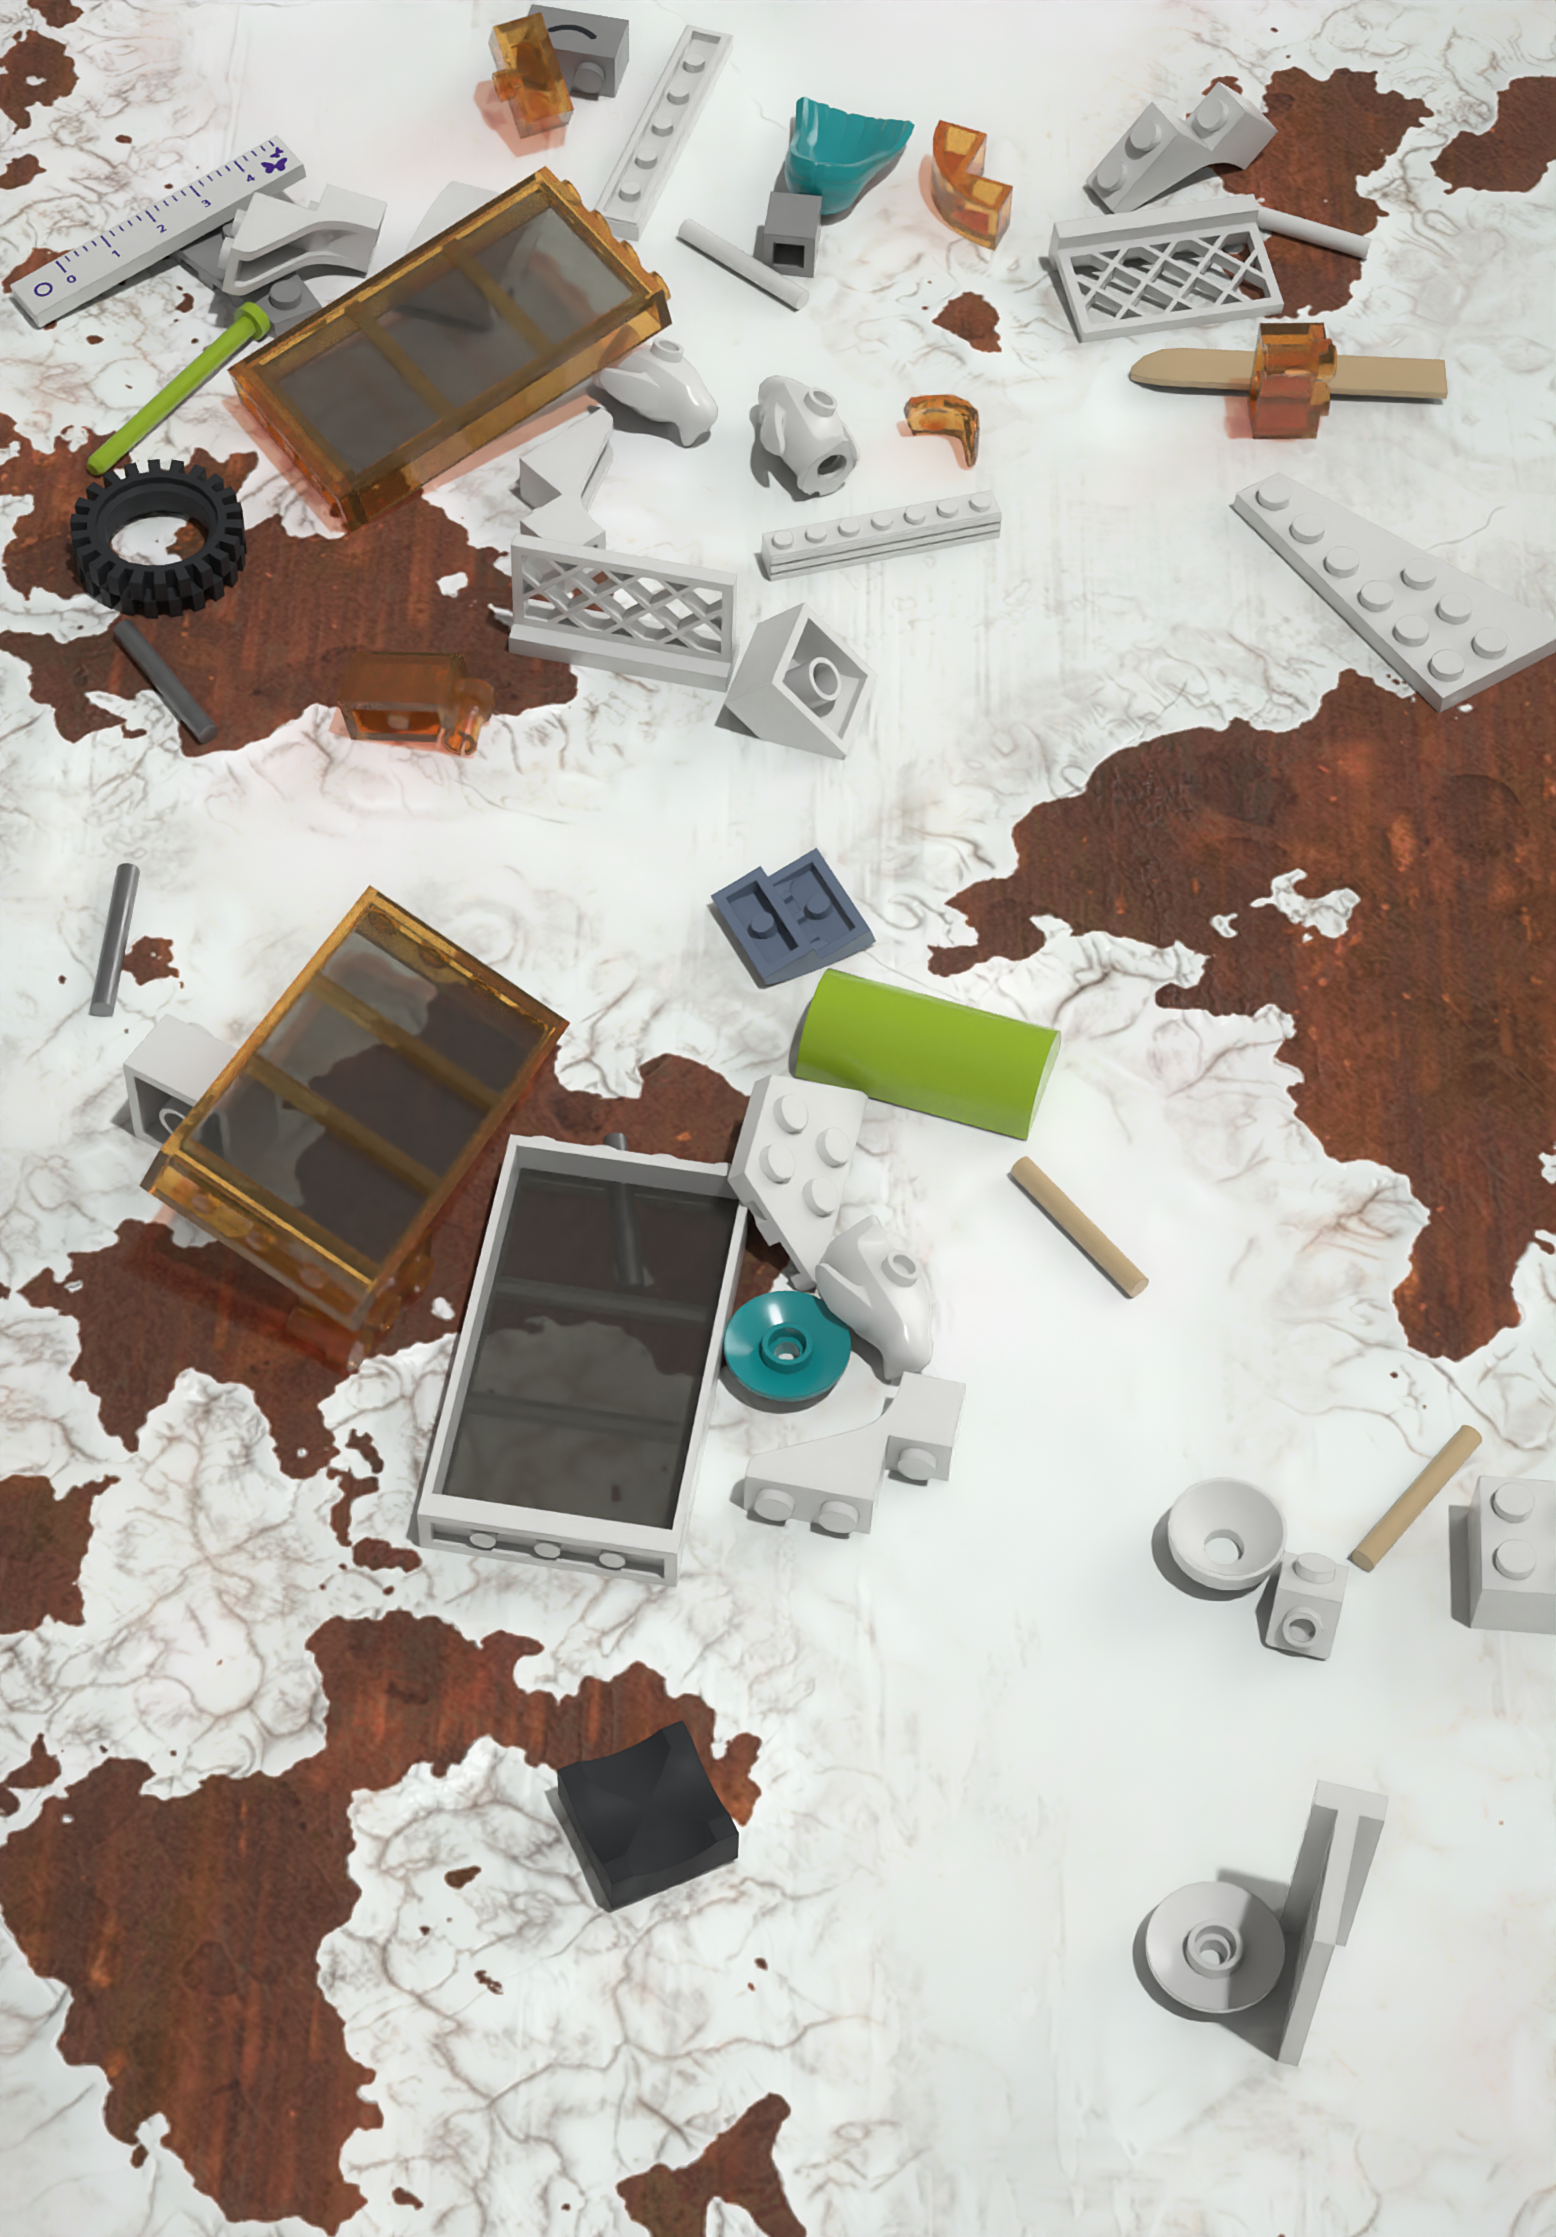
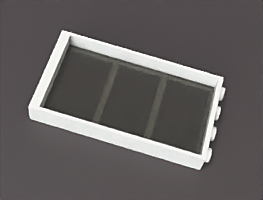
M510 1134L417 1511L420 1548L677 1587L724 1356L725 1331L732 1316L752 1217L750 1209L742 1204L727 1180L732 1164L722 1162L710 1164L677 1159L668 1154L649 1155L616 1150L607 1145L587 1146L560 1142L546 1136L526 1137Z

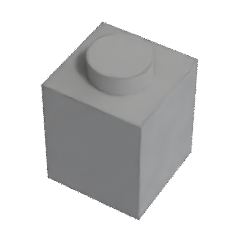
M770 192L763 232V264L781 275L814 278L821 234L822 196Z

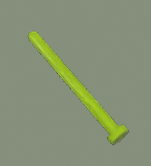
M244 302L233 313L235 322L88 458L87 469L93 475H102L107 472L249 338L254 340L261 339L271 328L266 313L252 302Z

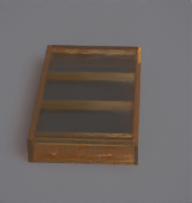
M544 166L228 368L227 371L241 404L347 528L353 532L673 324L667 301L671 299V294L666 283L656 271L648 273L641 266L637 253L626 240L618 242L612 236L610 227L601 213L596 209L589 212L585 208L573 184L567 179L561 182Z
M369 885L161 1147L139 1186L352 1332H355L570 1025V1022Z

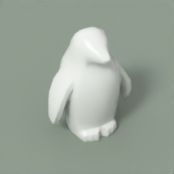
M624 321L618 326L599 352L592 376L594 385L605 389L621 403L628 405L638 414L651 421L674 422L680 429L681 440L684 446L691 445L701 433L708 431L718 418V406L714 398L708 391L697 369L683 357L684 348L680 344L669 339L656 338L652 345H648L640 340L634 327Z
M779 375L767 377L759 385L758 391L759 423L762 424L760 441L767 451L780 456L796 473L797 486L804 493L812 495L814 492H817L819 496L836 492L852 471L853 463L860 459V448L848 426L840 419L836 410L838 406L837 400L826 390L817 387L811 388L789 377Z
M867 1216L831 1241L820 1264L816 1265L815 1278L819 1293L829 1310L847 1325L851 1326L857 1335L880 1350L884 1359L885 1378L893 1380L902 1376L903 1371L916 1373L931 1363L934 1349L930 1314L931 1286L921 1270L919 1262L909 1253L894 1248L888 1240L878 1216Z

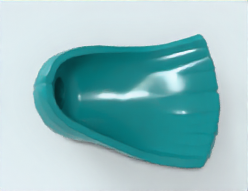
M801 97L796 101L795 131L785 159L784 174L789 192L793 194L822 196L821 215L836 214L848 209L866 183L900 154L910 138L915 125L910 120H885L854 113L847 114L845 111L830 108L828 104L818 103L807 97Z

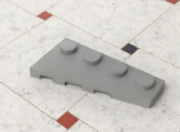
M234 218L168 256L178 264L185 261L198 271L199 280L211 290L216 288L222 290L226 270L217 268L224 239L225 237L230 238ZM296 271L246 295L237 296L226 293L231 297L232 306L236 309L244 302H252L259 306L266 313L271 324V328L267 333L276 340L323 322L321 304Z

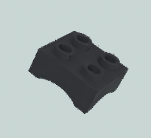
M683 1720L661 1728L640 1743L615 1754L593 1760L578 1761L557 1769L558 1796L612 1909L738 1858L739 1832L729 1812L717 1796Z

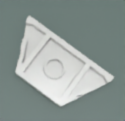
M771 1074L754 1082L727 1180L742 1204L748 1207L754 1215L756 1226L768 1245L771 1246L781 1242L798 1269L790 1279L798 1290L804 1292L817 1287L815 1268L816 1265L820 1264L827 1247L831 1243L868 1096L862 1091Z

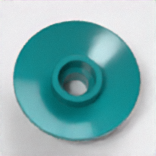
M798 1291L769 1292L751 1299L732 1316L724 1336V1355L733 1376L751 1392L777 1401L806 1400L827 1391L844 1374L851 1354V1338L846 1323L829 1310L824 1300ZM781 1354H792L796 1358L787 1360L781 1359L778 1356Z

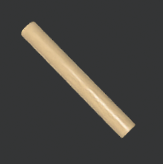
M1028 1156L1020 1158L1012 1166L1010 1173L1131 1297L1139 1295L1147 1287L1149 1279Z
M1462 1425L1351 1554L1357 1566L1366 1571L1373 1570L1482 1443V1436L1475 1428L1470 1425Z

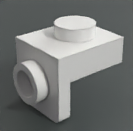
M1285 1551L1265 1639L1266 1643L1272 1647L1322 1659L1329 1658L1343 1605L1349 1566L1337 1564L1331 1558L1319 1553L1308 1552L1299 1555Z

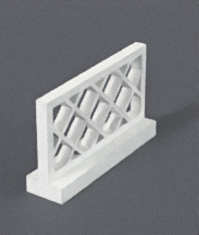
M1254 194L1054 222L1048 257L1052 270H1059L1081 343L1282 314L1284 302L1256 223L1259 208ZM1247 243L1251 255L1243 263L1224 253L1221 249L1224 246ZM1193 251L1204 258L1196 269L1193 270L1171 257L1175 253ZM1141 258L1154 264L1145 277L1122 266L1124 261ZM1212 262L1235 274L1227 287L1203 275ZM1094 266L1104 271V273L1094 285L1075 275L1073 268ZM1162 269L1185 281V284L1177 294L1153 282ZM1112 277L1135 288V291L1126 302L1103 290ZM1245 279L1263 289L1266 298L1249 300L1237 294L1235 290ZM1195 286L1217 298V301L1213 306L1200 308L1185 300V298ZM1146 294L1165 304L1167 308L1163 313L1149 315L1136 308L1135 305ZM1095 301L1116 312L1117 315L1112 321L1091 324L1087 310Z
M514 534L510 545L513 626L508 637L509 653L727 693L740 649V637H736V573L523 534ZM527 556L545 559L555 569L543 575L527 561ZM586 567L600 569L610 579L598 585L582 570ZM642 577L655 579L666 589L653 595L637 580ZM567 578L583 593L571 599L555 584ZM622 588L638 603L625 609L610 594ZM704 588L722 592V598L708 605L693 590ZM540 593L549 602L529 598ZM678 599L693 613L680 619L665 605ZM595 603L604 612L588 610L584 608ZM650 613L659 622L648 621L639 618ZM705 623L715 633L694 628Z
M1319 1779L1317 1781L1279 1922L1283 1932L1301 1936L1277 2062L1297 2067L1299 2065L1335 1944L1346 1947L1385 1822L1389 1796Z

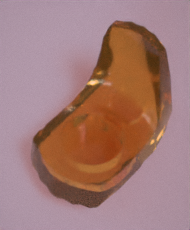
M953 394L911 396L909 401L906 402L903 412L914 436L949 435L960 439L967 466L973 467L977 461L980 439L978 409L974 408L970 401Z

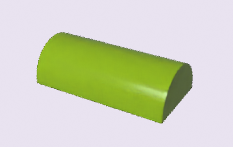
M828 968L818 983L808 1010L798 1050L795 1077L821 1084L862 1091L871 1098L1027 1140L1060 1050L1061 1031Z

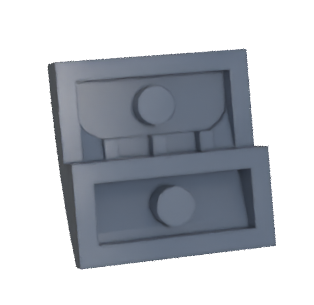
M817 848L770 876H767L763 868L759 866L711 895L713 902L766 985L787 981L822 969L876 942L871 929Z

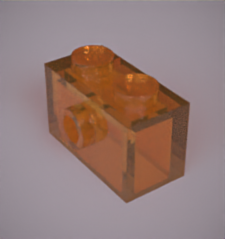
M539 12L493 26L488 45L497 71L492 72V81L499 101L501 103L508 101L520 139L567 126L574 108L542 13Z

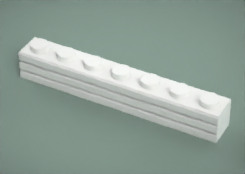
M992 490L782 529L762 533L761 558L770 582L1000 538L1002 512Z

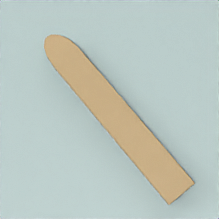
M1171 348L1161 349L1143 356L1131 367L1130 372L1132 381L1176 387L1303 392L1308 395L1327 393L1447 399L1448 394L1445 360Z

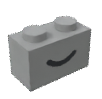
M532 4L517 40L518 82L611 98L616 97L629 62V20Z

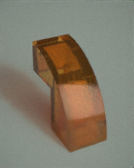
M939 120L935 128L932 146L930 191L933 203L942 218L960 235L982 247L995 251L1010 225L1013 186L982 177L985 166L986 133Z

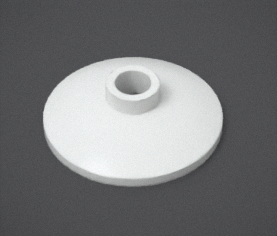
M1201 1881L1185 1885L1173 1891L1161 1901L1153 1912L1147 1927L1145 1950L1148 1964L1154 1977L1169 1995L1193 2009L1209 2013H1231L1246 2009L1268 1995L1281 1975L1285 1961V1940L1282 1928L1274 1913L1260 1898L1237 1885L1220 1881ZM1206 1950H1215L1223 1956L1225 1961L1222 1964H1212L1203 1960L1200 1954Z

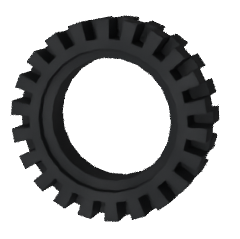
M160 459L147 460L149 472L139 473L136 462L124 465V479H120L111 470L103 475L104 488L95 482L91 483L86 488L87 499L79 497L75 503L76 514H71L70 533L75 565L81 583L86 582L87 592L93 598L101 594L102 604L110 609H113L121 600L122 613L133 617L139 605H144L146 618L158 619L159 606H169L171 618L183 616L181 603L187 601L194 612L206 608L204 593L215 602L225 596L224 585L233 588L238 581V571L243 572L246 564L245 554H247L241 502H237L236 493L231 486L224 487V479L215 473L207 479L206 468L195 464L189 474L186 475L184 461L172 460L169 471H161ZM154 512H174L189 515L201 522L209 532L207 541L197 553L182 561L165 565H142L128 562L111 550L109 541L116 529L123 523L135 517Z

